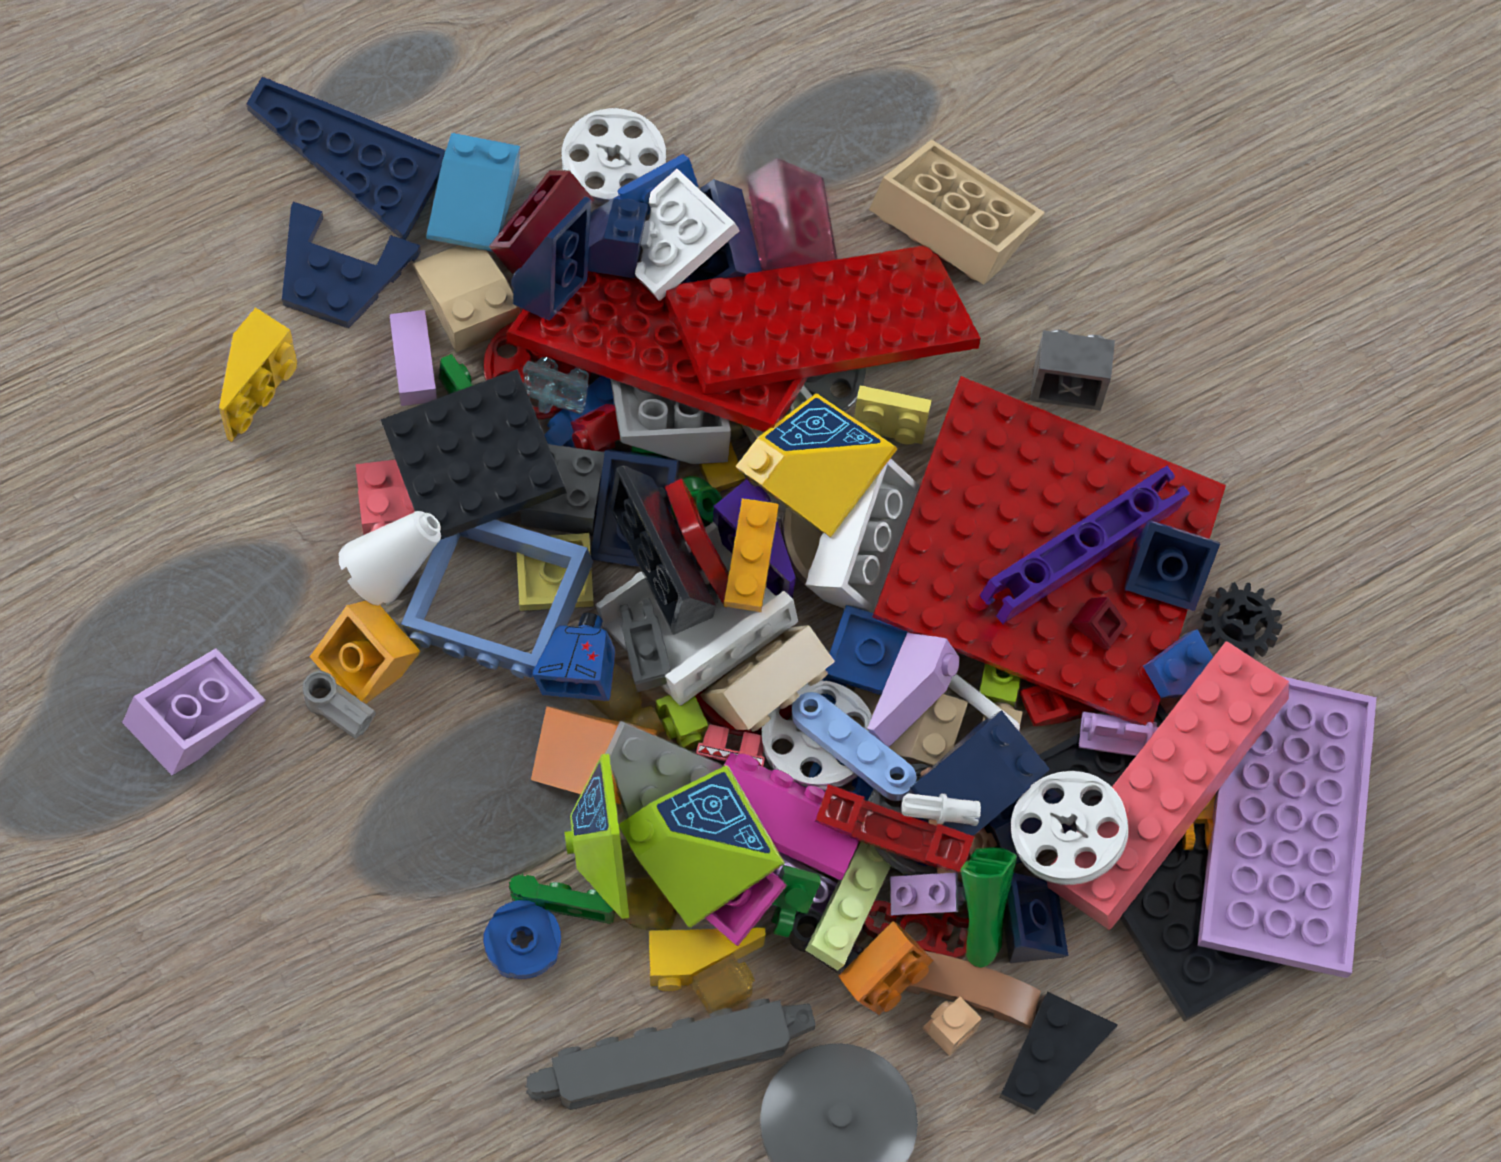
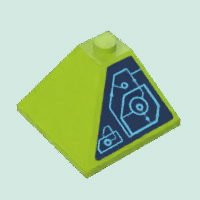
M601 754L570 814L572 831L564 832L567 854H575L577 870L612 909L624 919L629 918L610 756L609 754Z
M727 765L649 803L619 824L637 859L688 927L694 926L785 864Z

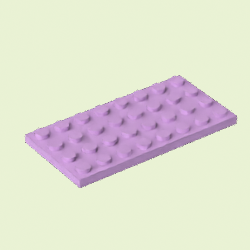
M1283 677L1289 681V699L1216 792L1213 812L1214 825L1208 849L1198 946L1348 978L1352 973L1376 697Z

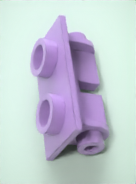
M1082 712L1079 748L1137 756L1158 729L1157 722H1153V724L1148 722L1144 726L1132 724L1115 716Z
M958 873L891 877V915L958 912V905H962L967 901L964 885L958 882Z

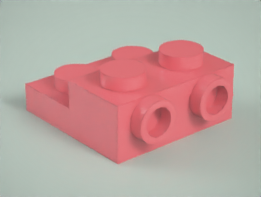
M396 460L356 464L361 522L364 535L415 512Z

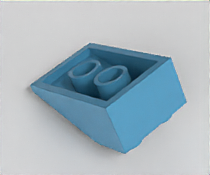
M451 133L442 161L426 234L427 239L493 252L489 246L503 229L519 177L520 146Z

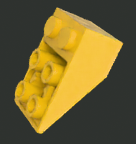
M256 307L233 333L221 393L219 410L227 440L231 442L239 433L243 434L247 431L253 421L254 414L261 406L265 407L271 402L275 389L283 380H288L294 374L297 367L291 330Z

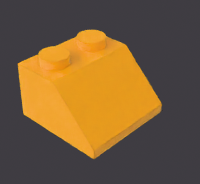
M368 601L349 604L344 608L309 657L321 671L331 674L339 686L364 704H367L400 679L421 651L380 605L377 606Z

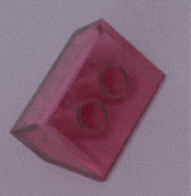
M779 158L747 176L749 199L751 201L754 229L759 248V260L763 269L772 270L838 259L823 177Z

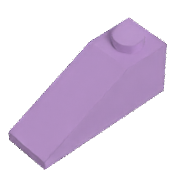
M907 633L867 728L873 736L887 747H890L947 690L952 677L957 673L960 658L947 638Z

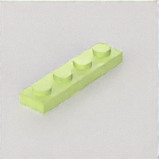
M861 841L858 842L843 879L838 881L806 947L807 952L837 971L844 966L891 867L878 854L874 846Z

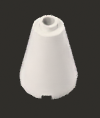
M416 511L348 542L339 552L341 570L347 567L352 576L348 583L363 599L373 605L379 606L383 602L386 605L391 604L440 541V524L432 514Z

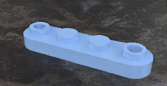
M815 692L804 693L794 701L792 705V719L796 727L884 797L900 801L903 800L906 794H913L910 787L916 782L914 768L824 696ZM815 706L817 710L815 712H807L805 708ZM899 773L903 775V779L893 780L890 776Z

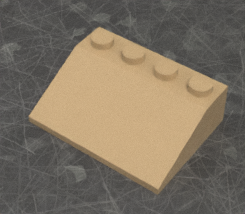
M932 139L883 177L869 208L882 221L904 232L914 242L930 248L940 259L956 266L965 272L969 278L983 285L1001 270L1045 214V212Z

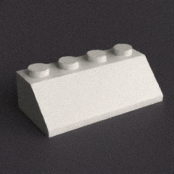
M892 459L884 466L831 538L824 533L820 537L819 546L808 572L805 585L828 603L844 609L846 605L871 613L875 610L920 487Z

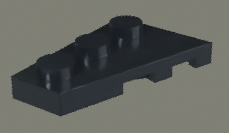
M1047 991L999 1098L1036 1114L1078 1067L1111 1035L1118 1024Z

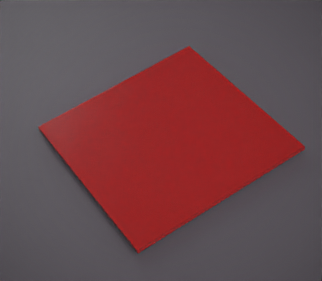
M960 376L872 617L909 633L947 638L953 649L958 653L1132 724L1144 726L1148 722L1153 724L1161 697L1143 666L1179 639L1188 609L1125 590L1124 586L1132 546L1137 537L1004 624L996 616L1004 605L1002 600L1009 595L1013 600L1016 599L1011 590L1006 588L993 596L995 601L990 605L984 602L980 594L991 578L1165 466L1169 467L1175 477L1172 481H1167L1163 489L1157 493L1160 499L1165 500L1173 496L1182 486L1190 494L1177 511L1158 523L1210 539L1226 485ZM1135 506L1139 511L1143 512L1141 508ZM1081 541L1085 546L1090 547L1088 543ZM1026 576L1029 581L1036 583L1032 577ZM1109 597L1127 622V626L1108 650H1104L1071 623L1091 598Z

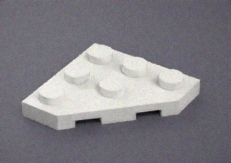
M678 169L650 193L649 205L651 206L649 221H645L641 240L643 254L641 262H637L635 272L639 281L659 301L666 296L667 290L679 285L740 231L735 222Z

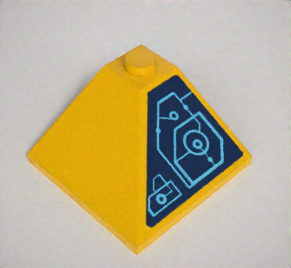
M816 393L777 422L774 428H770L760 435L736 465V468L753 484L764 489L770 496L831 538L897 451V447Z

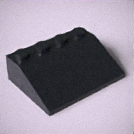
M623 465L616 469L610 509L672 634L675 635L713 618L718 597L711 583L705 584L700 574L702 568L692 551L689 552L677 519L673 520L668 510L670 502L664 488H657L652 477Z

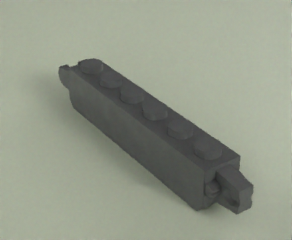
M765 998L750 1002L747 1005V1009L735 1012L731 1008L716 1010L710 1013V1018L695 1021L694 1018L680 1019L673 1022L672 1027L657 1031L656 1027L644 1028L636 1031L634 1037L620 1041L618 1037L605 1038L596 1042V1047L581 1050L579 1046L569 1047L559 1051L557 1057L551 1058L552 1067L540 1069L538 1072L534 1071V1073H530V1076H527L526 1094L535 1102L537 1100L541 1102L542 1099L549 1100L560 1097L561 1105L569 1110H575L782 1057L791 1039L815 1030V1018L810 1004L781 1006L780 1000L770 1002L769 999Z

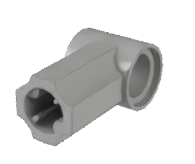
M316 671L308 675L303 682L305 703L312 713L324 716L354 739L363 735L376 715L375 711L339 686L331 674L324 671ZM317 688H326L330 691L329 695L322 699L314 698L311 695Z

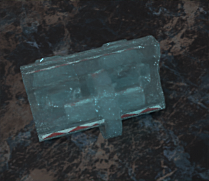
M541 357L537 363L527 361L523 368V384L528 396L539 400V412L547 414L554 405L582 414L586 404L588 372L575 368L570 371L569 375L558 371V365L554 360L546 357Z

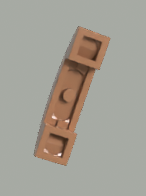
M929 951L925 952L934 961L928 966L929 971L927 975L917 984H910L905 989V991L919 995L920 991L952 1001H955L960 996L969 1006L994 1013L993 1018L1029 1029L1032 1026L1041 993L1037 988L986 967L979 968L973 966L968 961Z

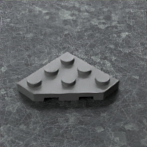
M620 721L605 753L610 756L611 771L618 789L616 791L626 819L649 803L723 767L715 761L623 721Z

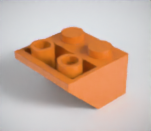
M892 921L838 977L859 1003L880 1015L883 1011L888 1012L900 1002L902 998L900 994L910 984H917L927 975L929 971L928 966L934 960L902 927Z

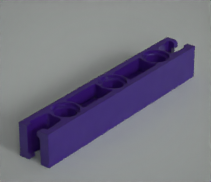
M1165 466L991 578L981 592L980 597L987 605H990L995 601L993 596L1006 588L1011 590L1016 599L1013 600L1009 595L1002 600L1004 605L996 616L1004 624L1137 537L1149 520L1158 523L1177 511L1190 493L1182 486L1173 496L1165 500L1160 499L1157 493L1163 489L1167 481L1170 482L1175 477L1169 467ZM1135 506L1141 508L1143 512L1139 511ZM1081 541L1088 543L1090 547L1085 546ZM1026 576L1032 577L1036 583L1029 581Z

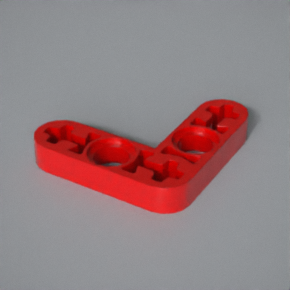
M681 478L665 486L666 492L688 546L724 605L729 571L708 537L695 501L684 480Z
M877 900L874 901L862 926L867 935L876 939L889 924L882 923L880 928L873 926L874 919L869 916L875 917L878 912L885 913L884 920L890 923L892 921L896 923L898 916L903 918L900 927L904 930L907 925L914 922L924 926L927 933L926 937L916 941L924 951L961 960L966 956L968 932L965 929L969 926V918H960L954 912L944 913L942 920L925 914L891 915V903ZM954 926L961 928L957 944L963 948L956 947L954 952L947 951V944L942 942V940L948 941L950 939Z

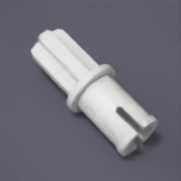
M908 793L903 797L901 809L904 816L936 820L937 824L941 825L945 821L977 826L979 821L975 817L980 818L981 806L979 801L947 798L946 794L933 797Z

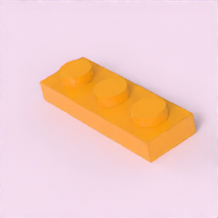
M742 498L724 607L762 612L779 504Z

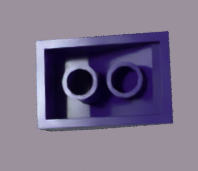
M747 479L714 506L713 523L718 527L722 545L731 554L734 548L742 498L771 503V499L765 490L759 486L754 487ZM776 521L766 587L775 596L785 591L793 599L795 575L778 522Z

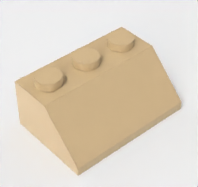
M809 625L790 627L731 669L703 691L700 696L736 730L751 729L756 731L770 721L771 717L768 714L778 706L783 709L797 700L799 697L797 691L807 683L809 686H812L821 681L828 674L825 669L835 661Z

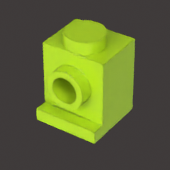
M670 695L656 700L655 714L658 720L662 719V724L669 740L675 738L678 746L687 750L697 748L698 743L703 744L709 725L695 696L681 706Z

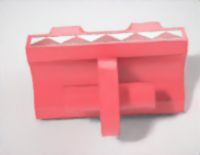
M710 724L704 736L703 744L698 743L696 754L726 763L731 752L736 755L742 753L755 758L760 766L764 767L766 758L762 757V735L744 732L740 752L725 749L730 729Z

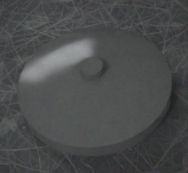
M825 1044L812 1047L786 1062L775 1074L766 1090L760 1115L761 1139L770 1162H908L915 1145L918 1127L916 1104L903 1076L891 1063L880 1055L863 1047L850 1044Z

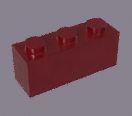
M549 170L489 247L514 275L519 268H522L545 237L585 196L591 199V204L594 199L570 170Z

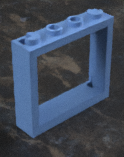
M498 520L490 521L442 539L437 543L423 571L401 626L410 640L419 643L423 648H429L430 645L443 648V652L454 658L462 659L465 655L477 659L476 661L486 668L496 670L500 666L511 670L513 675L521 679L524 676L532 678L533 670L555 628L560 625L567 626L592 567L593 560L587 547ZM460 536L567 568L531 654L424 620Z

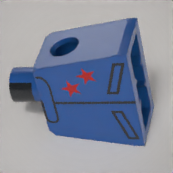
M583 613L578 627L560 625L555 628L532 673L542 695L609 701L615 648L608 632L601 629L603 620L600 616L594 613Z

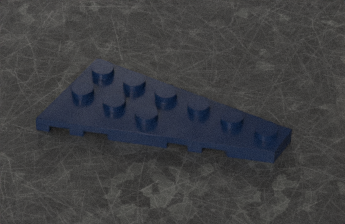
M262 76L246 103L247 110L394 234L406 240L438 183L446 150Z

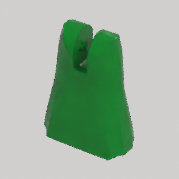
M977 848L971 854L970 860L966 861L961 868L969 913L966 955L969 962L979 968L988 966L1002 948L1004 912L1017 860L1016 854L1003 848Z

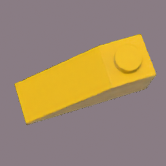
M765 927L752 928L738 946L718 929L649 931L650 986H658V989L661 991H677L681 989V986L690 985L763 947L766 935Z

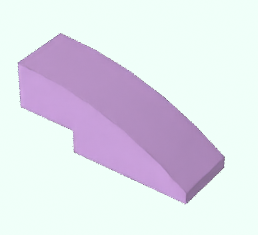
M425 310L389 314L401 406L422 404L437 399Z

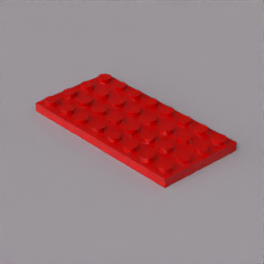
M926 246L752 272L742 277L716 278L683 283L667 290L664 297L704 394L978 349L981 340L939 256Z
M588 271L586 283L550 321L523 309L507 331V342L762 432L774 428L776 423L784 418L808 379L806 377L704 394L664 298L659 301L636 276L635 278Z

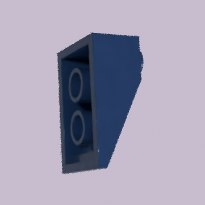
M585 196L545 237L522 268H519L514 273L511 281L513 305L550 321L586 283L588 277L591 216L590 198Z
M613 449L605 450L591 548L592 560L639 567L610 509L616 469L624 465L653 478L657 488L663 487L666 492L665 486L678 480L680 460ZM670 502V507H668V510H669V512H670V514H671V516H672L671 502Z
M1001 710L976 726L917 780L910 789L917 795L939 797L940 794H946L947 798L979 801L981 811L980 818L975 817L979 821L977 826L945 821L942 824L974 836L1023 795L1032 784L1049 770V767Z

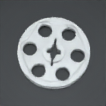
M602 109L582 117L570 128L562 146L563 170H570L594 199L593 203L601 206L618 196L617 191L621 188L620 183L624 179L631 178L635 180L666 163L665 143L658 129L642 115L625 109ZM602 124L606 126L608 132L604 136L596 137L591 135L589 129L593 125ZM629 126H636L643 133L638 138L631 139L626 137L623 131ZM582 149L589 154V157L583 162H576L570 158V154L574 150ZM616 153L620 154V160L614 159L612 160V162L608 161V155L614 156ZM645 153H652L657 156L658 161L654 165L646 166L639 161V158ZM590 177H600L604 180V185L599 189H590L586 186L585 182Z
M821 680L812 686H809L807 683L797 691L799 696L807 692L833 696L836 701L835 706L849 717L856 716L862 719L864 722L863 728L868 731L867 728L872 715L864 701L850 689L834 682ZM779 706L768 714L771 719L762 726V742L764 755L773 770L786 772L792 776L794 782L805 787L815 786L823 791L826 790L828 784L841 787L858 776L847 766L839 764L833 755L798 729L793 720L783 719L779 715L781 709ZM808 706L805 710L807 712H815L817 708L815 706ZM782 738L788 739L793 744L791 752L783 755L777 754L772 749L774 741ZM808 761H813L821 766L822 771L818 776L809 778L802 774L801 766Z
M1058 772L1036 781L1021 795L1012 814L1011 834L1019 858L1036 876L1056 884H1082L1102 876L1117 863L1123 854L1128 840V819L1121 798L1108 783L1084 772ZM1050 788H1059L1065 793L1062 801L1056 804L1045 802L1043 795ZM1089 790H1097L1102 793L1103 798L1098 805L1087 806L1081 801L1083 794ZM1030 817L1038 818L1042 822L1039 831L1033 834H1028L1021 830L1022 822ZM1075 821L1079 832L1069 830L1064 834L1061 823L1071 825ZM1104 822H1114L1119 826L1118 833L1112 838H1103L1097 833L1098 827ZM1045 849L1054 850L1058 854L1056 862L1050 866L1040 865L1036 861L1038 854ZM1085 851L1094 853L1097 857L1095 864L1090 868H1080L1075 864L1078 854Z

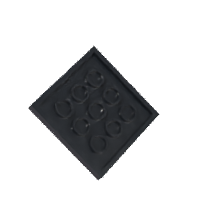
M518 369L380 419L415 512L430 513L438 520L441 527L440 540L567 493Z

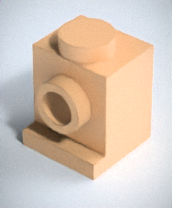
M959 996L953 1003L947 1000L943 1002L931 1014L930 1017L932 1019L922 1029L951 1056L977 1031L982 1018Z

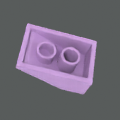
M215 648L135 695L122 723L171 775H174L212 749L265 703V699Z

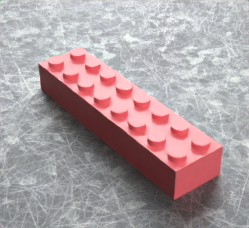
M1226 641L1112 786L1123 802L1129 827L1127 844L1117 863L1108 872L1092 881L1075 885H1062L1047 881L1048 888L1102 926L1111 930L1186 833L1187 829L1196 820L1289 699V681ZM1104 822L1098 827L1097 833L1103 838H1112L1118 833L1119 826L1114 822ZM1081 852L1077 855L1075 864L1080 868H1090L1095 864L1097 857L1092 852Z

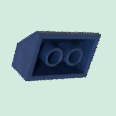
M716 179L711 180L699 188V190L734 221L740 231L685 278L681 284L716 278L742 277L752 272L762 271L742 189Z

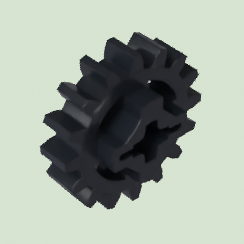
M1233 582L1228 592L1219 587L1215 597L1210 596L1205 604L1208 609H1204L1201 614V619L1206 621L1201 632L1211 634L1207 644L1209 646L1218 644L1221 648L1227 641L1252 658L1255 655V651L1261 657L1265 656L1268 647L1273 648L1278 640L1276 635H1279L1283 626L1277 622L1282 612L1271 609L1276 600L1274 598L1265 600L1263 598L1265 589L1260 588L1256 593L1252 592L1251 583H1246L1244 589L1239 590L1237 584ZM1228 604L1227 612H1223L1222 616H1218L1220 609ZM1265 627L1263 635L1255 640L1256 632Z

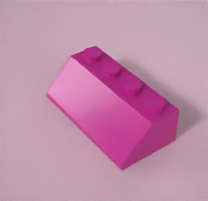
M731 752L725 765L731 769L777 850L842 881L859 840L815 822L825 791L815 786L805 787L793 781L792 776L781 770L770 771L760 766L759 762L749 755L742 753L736 755Z

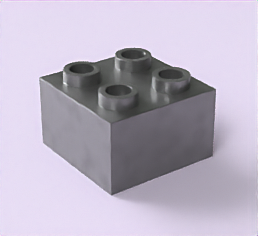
M1043 330L1034 364L1030 401L1101 411L1112 375L1115 340L1105 339L1100 335L1081 336L1070 334L1064 330Z

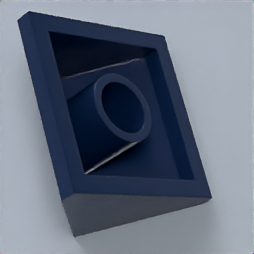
M1149 520L1133 543L1124 588L1127 591L1195 611L1218 552L1220 542Z
M1014 873L1003 919L1009 963L1057 959L1069 956L1059 895L1048 888L1046 880Z

